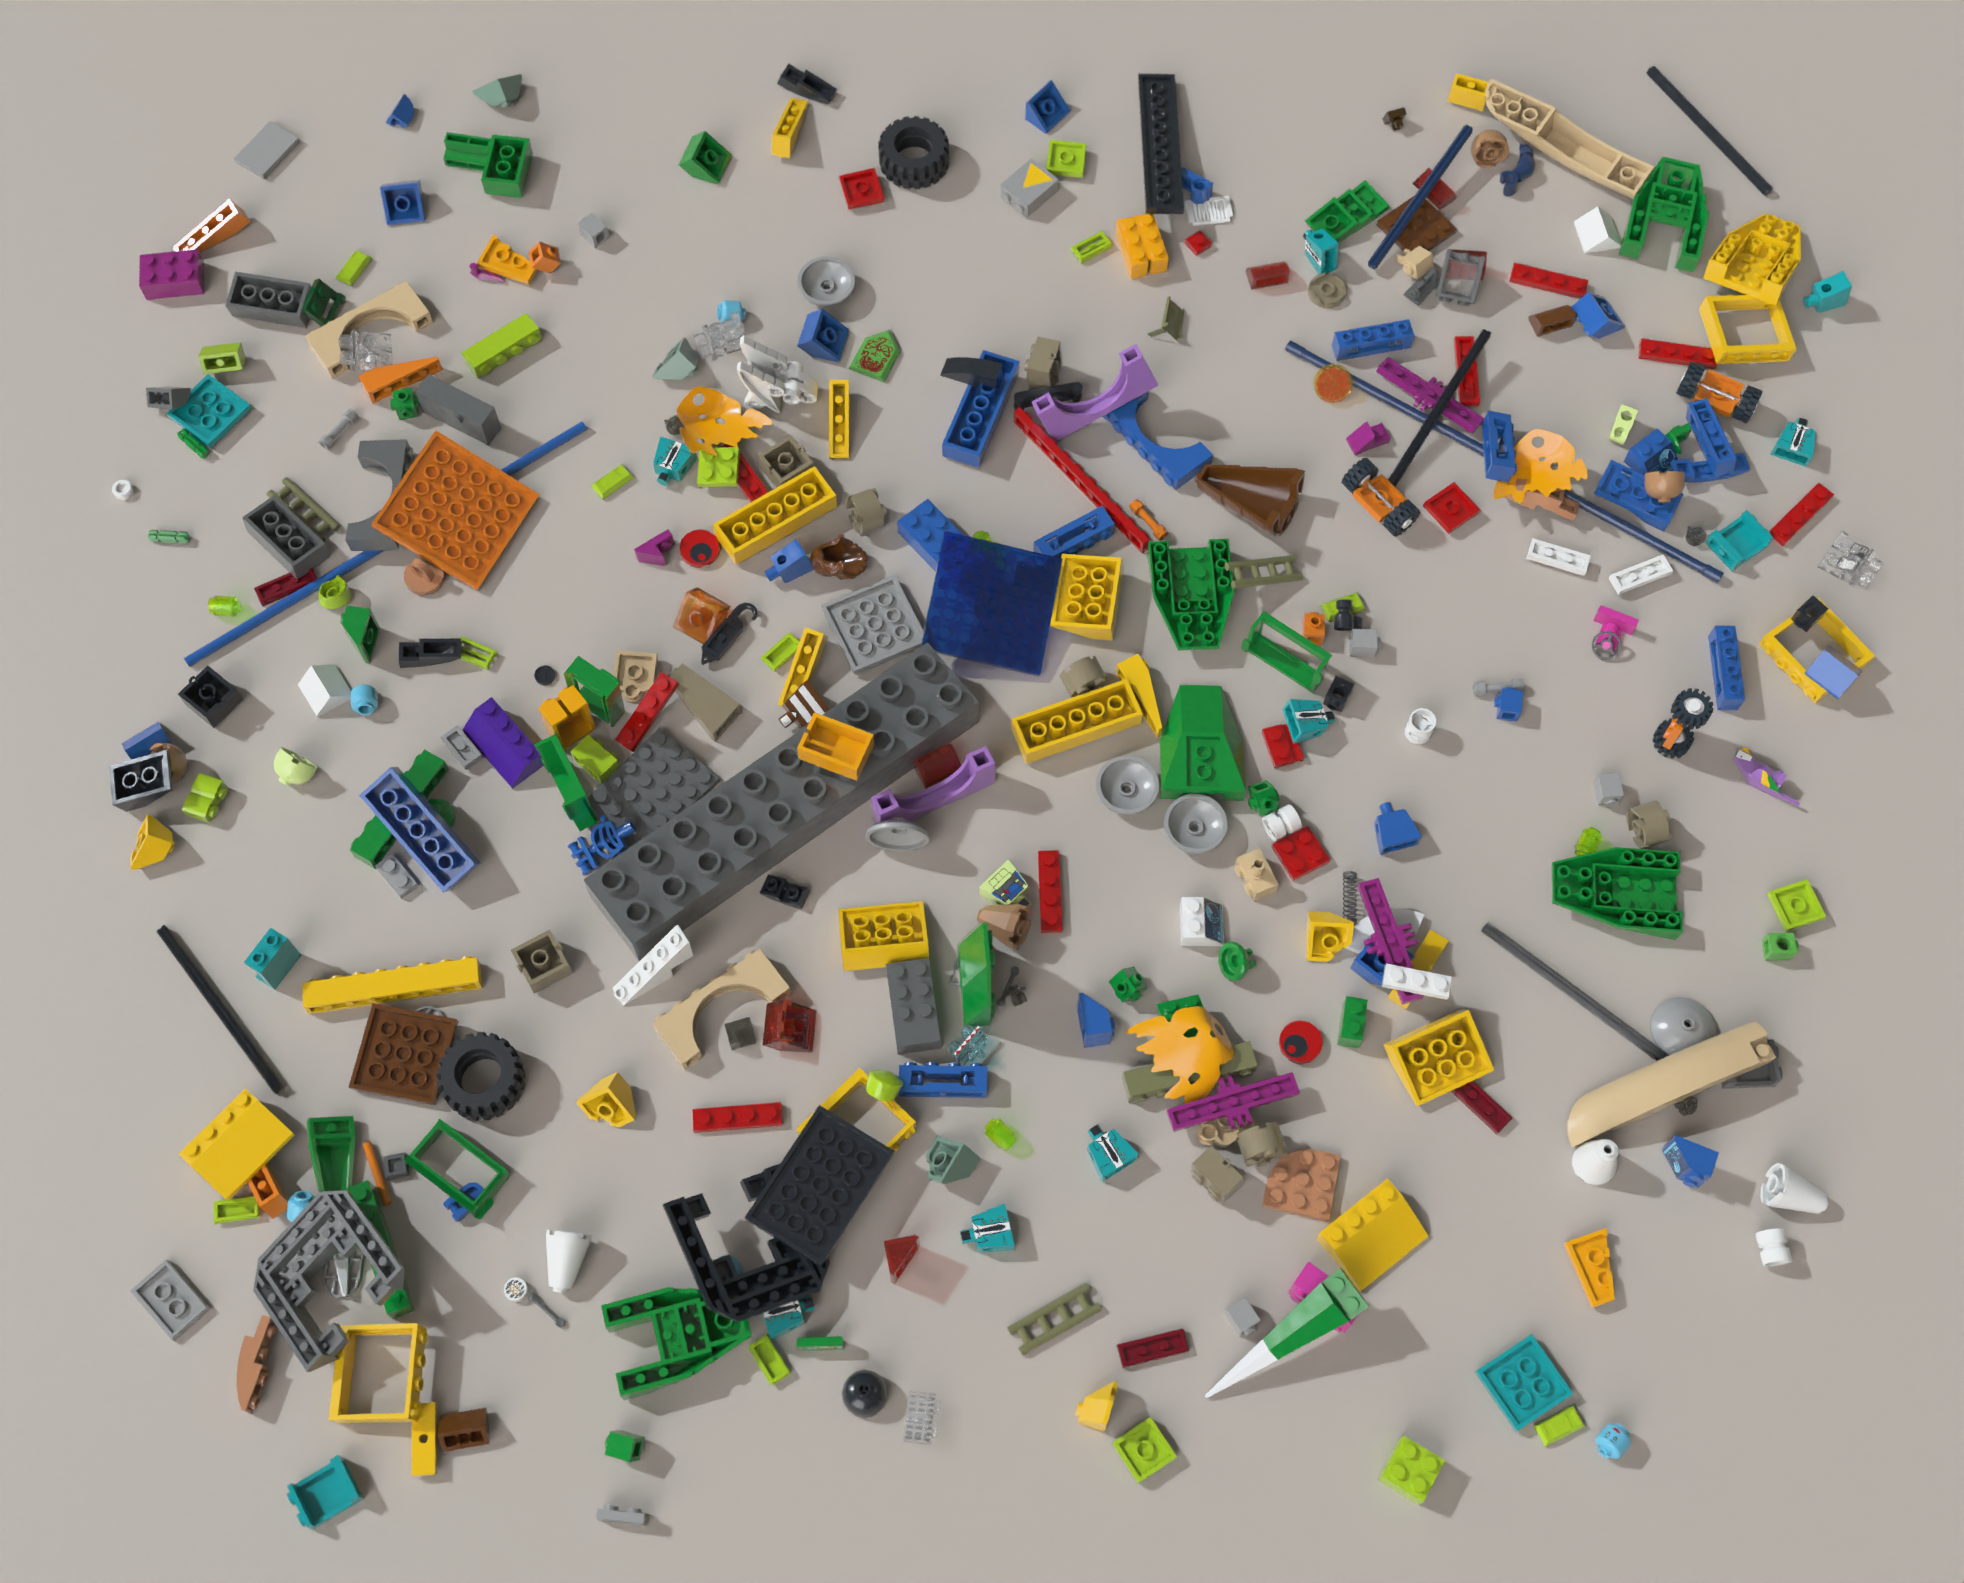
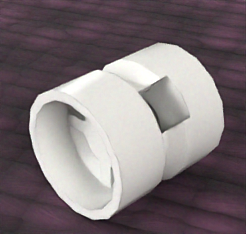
M1419 708L1411 713L1405 727V735L1410 742L1420 745L1429 741L1436 726V717L1432 711Z
M1290 804L1278 809L1277 814L1272 812L1262 818L1265 831L1273 841L1285 837L1286 832L1291 834L1302 827L1298 813Z
M1769 1229L1755 1234L1758 1246L1763 1249L1760 1252L1763 1266H1779L1793 1261L1790 1248L1785 1246L1786 1242H1788L1785 1229Z

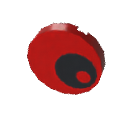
M702 529L687 533L681 539L679 545L680 555L684 562L697 568L712 564L718 558L720 552L716 536Z
M1299 1020L1293 1021L1284 1027L1280 1033L1278 1044L1281 1053L1289 1061L1297 1064H1306L1317 1058L1322 1050L1323 1040L1316 1026Z

